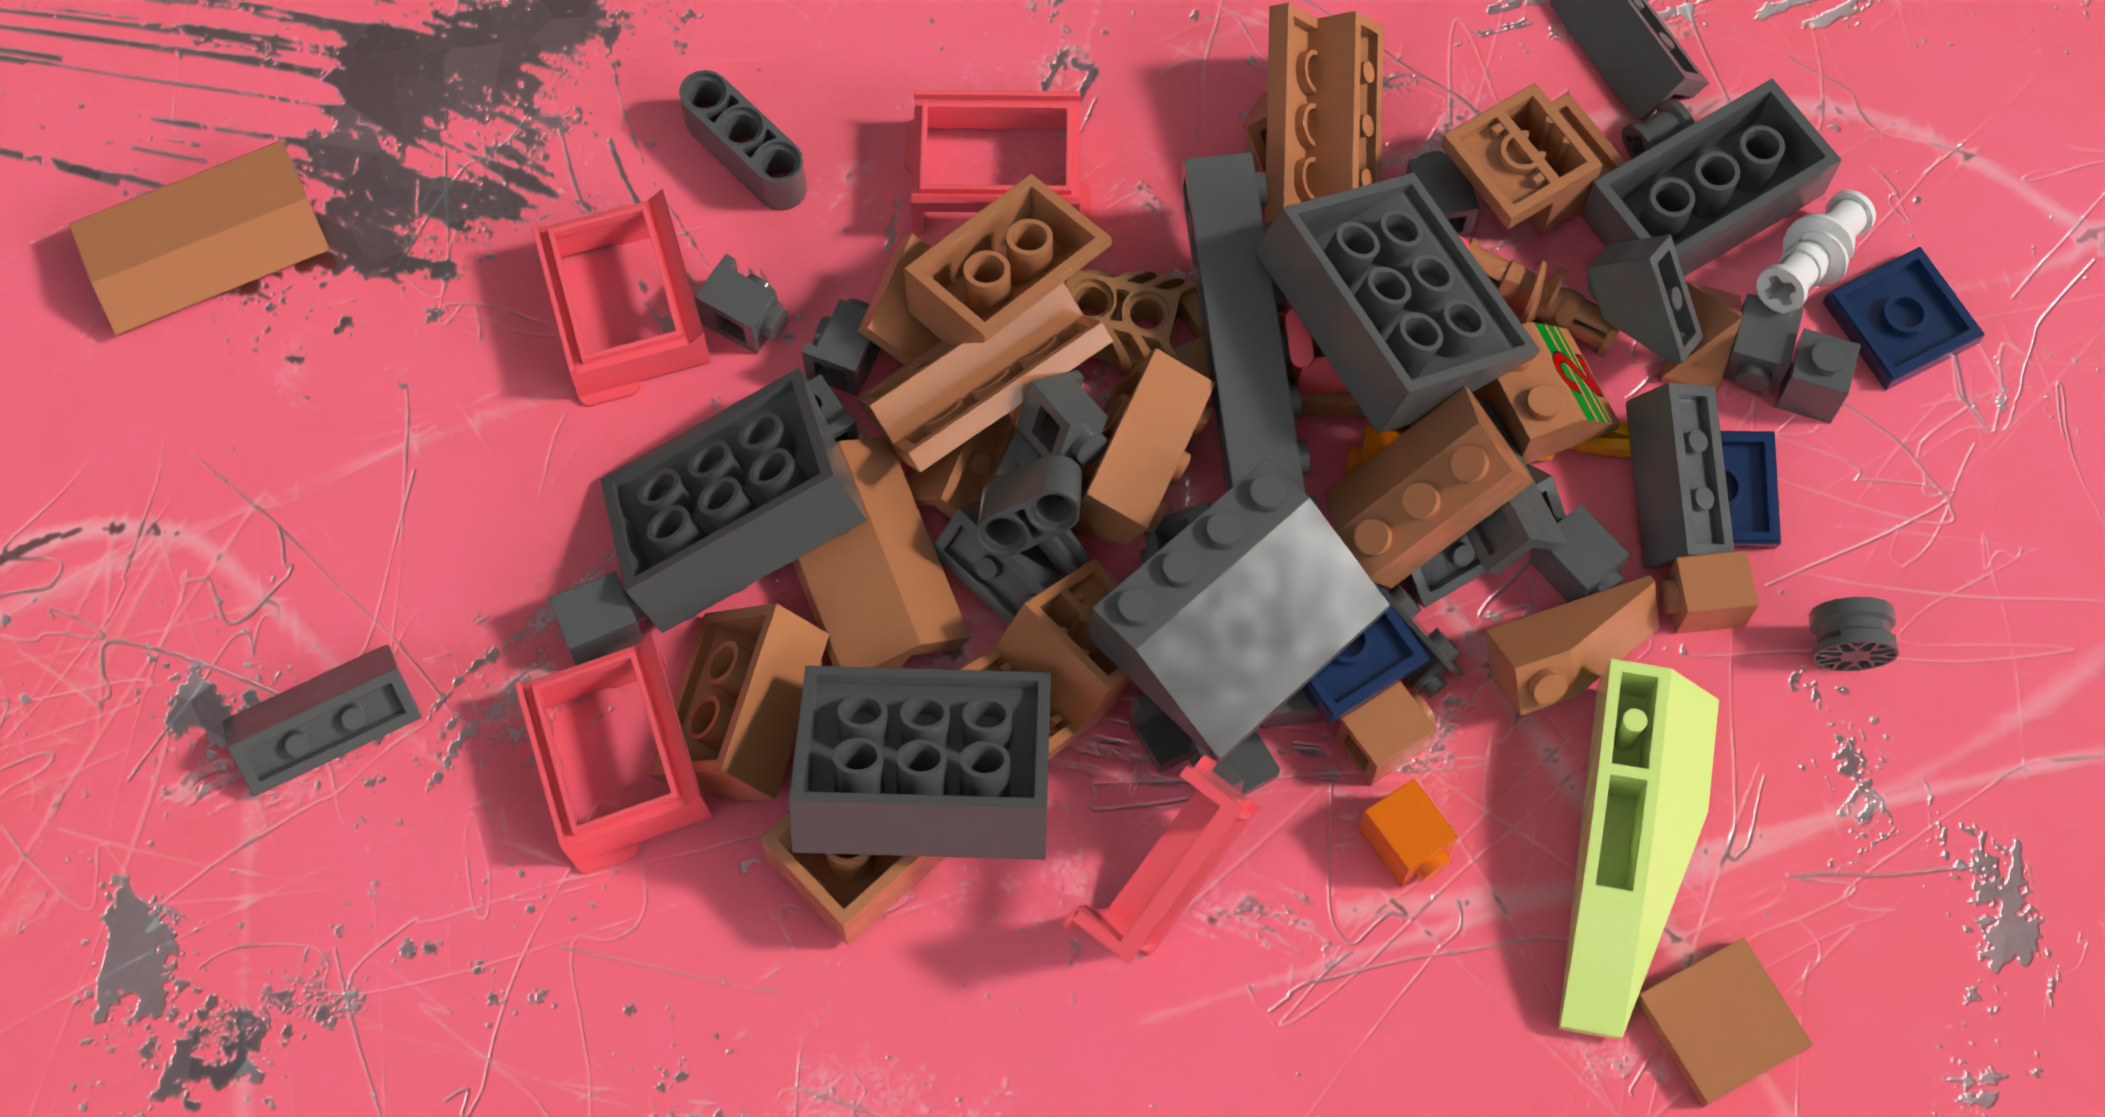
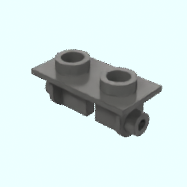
M1377 584L1430 658L1423 667L1405 677V679L1416 693L1423 691L1428 698H1432L1446 686L1447 682L1442 678V675L1447 670L1460 677L1465 674L1454 661L1461 652L1438 627L1429 634L1415 618L1422 609L1399 584L1392 590Z

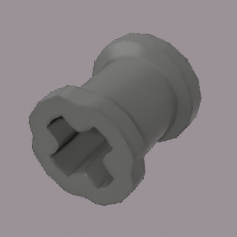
M1669 98L1660 103L1657 112L1643 122L1630 123L1625 126L1621 132L1622 141L1628 154L1633 159L1695 122L1690 112L1682 103L1676 99Z

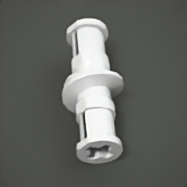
M1850 189L1841 190L1831 197L1826 205L1825 213L1805 215L1796 219L1790 225L1783 238V255L1779 259V263L1764 269L1757 279L1756 290L1758 296L1767 307L1779 313L1797 310L1806 301L1808 290L1812 286L1823 287L1833 285L1845 275L1849 259L1854 256L1855 238L1868 233L1876 220V211L1869 198L1858 191Z

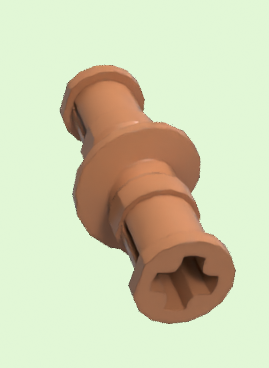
M1472 237L1469 242L1472 255L1508 306L1520 311L1519 321L1521 324L1538 319L1547 325L1568 328L1573 337L1595 347L1596 355L1602 358L1606 355L1619 333V329L1603 319L1598 304L1584 298V294L1572 288L1562 287L1567 270L1559 268L1548 279H1545L1547 263L1543 259L1539 261L1534 271L1531 272L1525 265L1515 260L1510 262L1479 247L1480 240Z

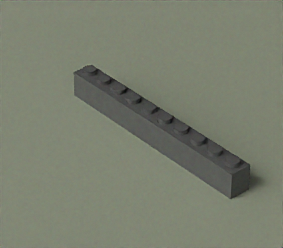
M1252 152L1184 159L1180 183L1209 378L1216 383L1212 390V399L1226 492L1266 458L1305 492L1303 475L1310 474L1309 448L1306 440H1297L1294 420H1300L1302 416L1301 397L1298 385L1289 386L1286 366L1293 363L1290 360L1286 331H1280L1277 312L1284 311V294L1255 252L1272 225H1263L1261 206H1267L1268 204L1264 171L1255 172ZM1310 495L1309 497L1318 507L1315 495ZM1301 688L1261 725V728L1325 720Z

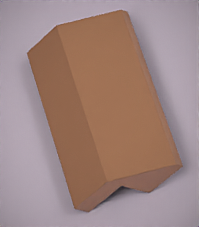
M1289 2L1269 6L1266 139L1268 204L1265 206V224H1272L1282 207L1381 181L1384 26L1357 11L1316 18Z
M283 140L69 223L92 287L115 335L330 250Z
M1063 282L985 343L946 344L941 340L856 397V399L903 461L915 470L922 472L1024 402L1031 380L1069 372L1112 343L1113 340L1101 321L1083 315Z
M885 437L836 442L855 481L867 520L855 526L844 535L826 542L793 562L817 627L830 634L825 648L832 666L901 668L910 656L960 649L971 637L894 448Z

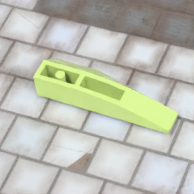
M1611 658L1597 685L1558 1024L1559 1030L1615 1040L1622 1039L1708 814L1719 699L1671 668Z

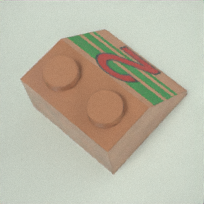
M1535 322L1522 324L1540 349V352L1532 360L1475 391L1478 398L1492 402L1526 465L1615 431L1620 426L1615 413L1568 328Z

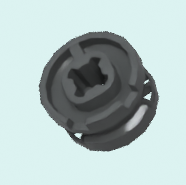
M1873 597L1839 598L1821 603L1809 613L1810 629L1817 636L1818 642L1812 649V658L1814 663L1822 668L1836 671L1867 670L1884 666L1894 661L1899 655L1896 635L1890 631L1896 625L1895 610L1893 604L1886 600Z

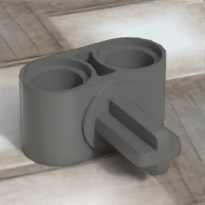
M1051 454L1034 460L985 485L980 493L976 527V540L979 546L989 554L1008 557L1038 545L1058 571L1071 574L1079 569L1088 560L1087 550L1071 531V528L1076 525L1080 518L1082 471L1080 466L1069 457Z

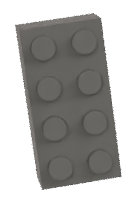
M1772 78L1593 181L1581 216L1605 246L1613 243L1671 234L1685 277L1824 195L1842 159Z

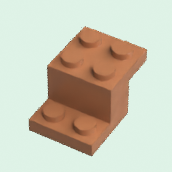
M1536 83L1529 85L1444 134L1441 144L1442 149L1507 230L1528 218L1542 236L1581 214L1593 181L1626 163L1569 92L1551 102Z
M1095 559L1025 602L995 647L960 669L1051 672L1049 759L1101 723L1132 682L1121 669L1088 639L1092 608L1119 585Z

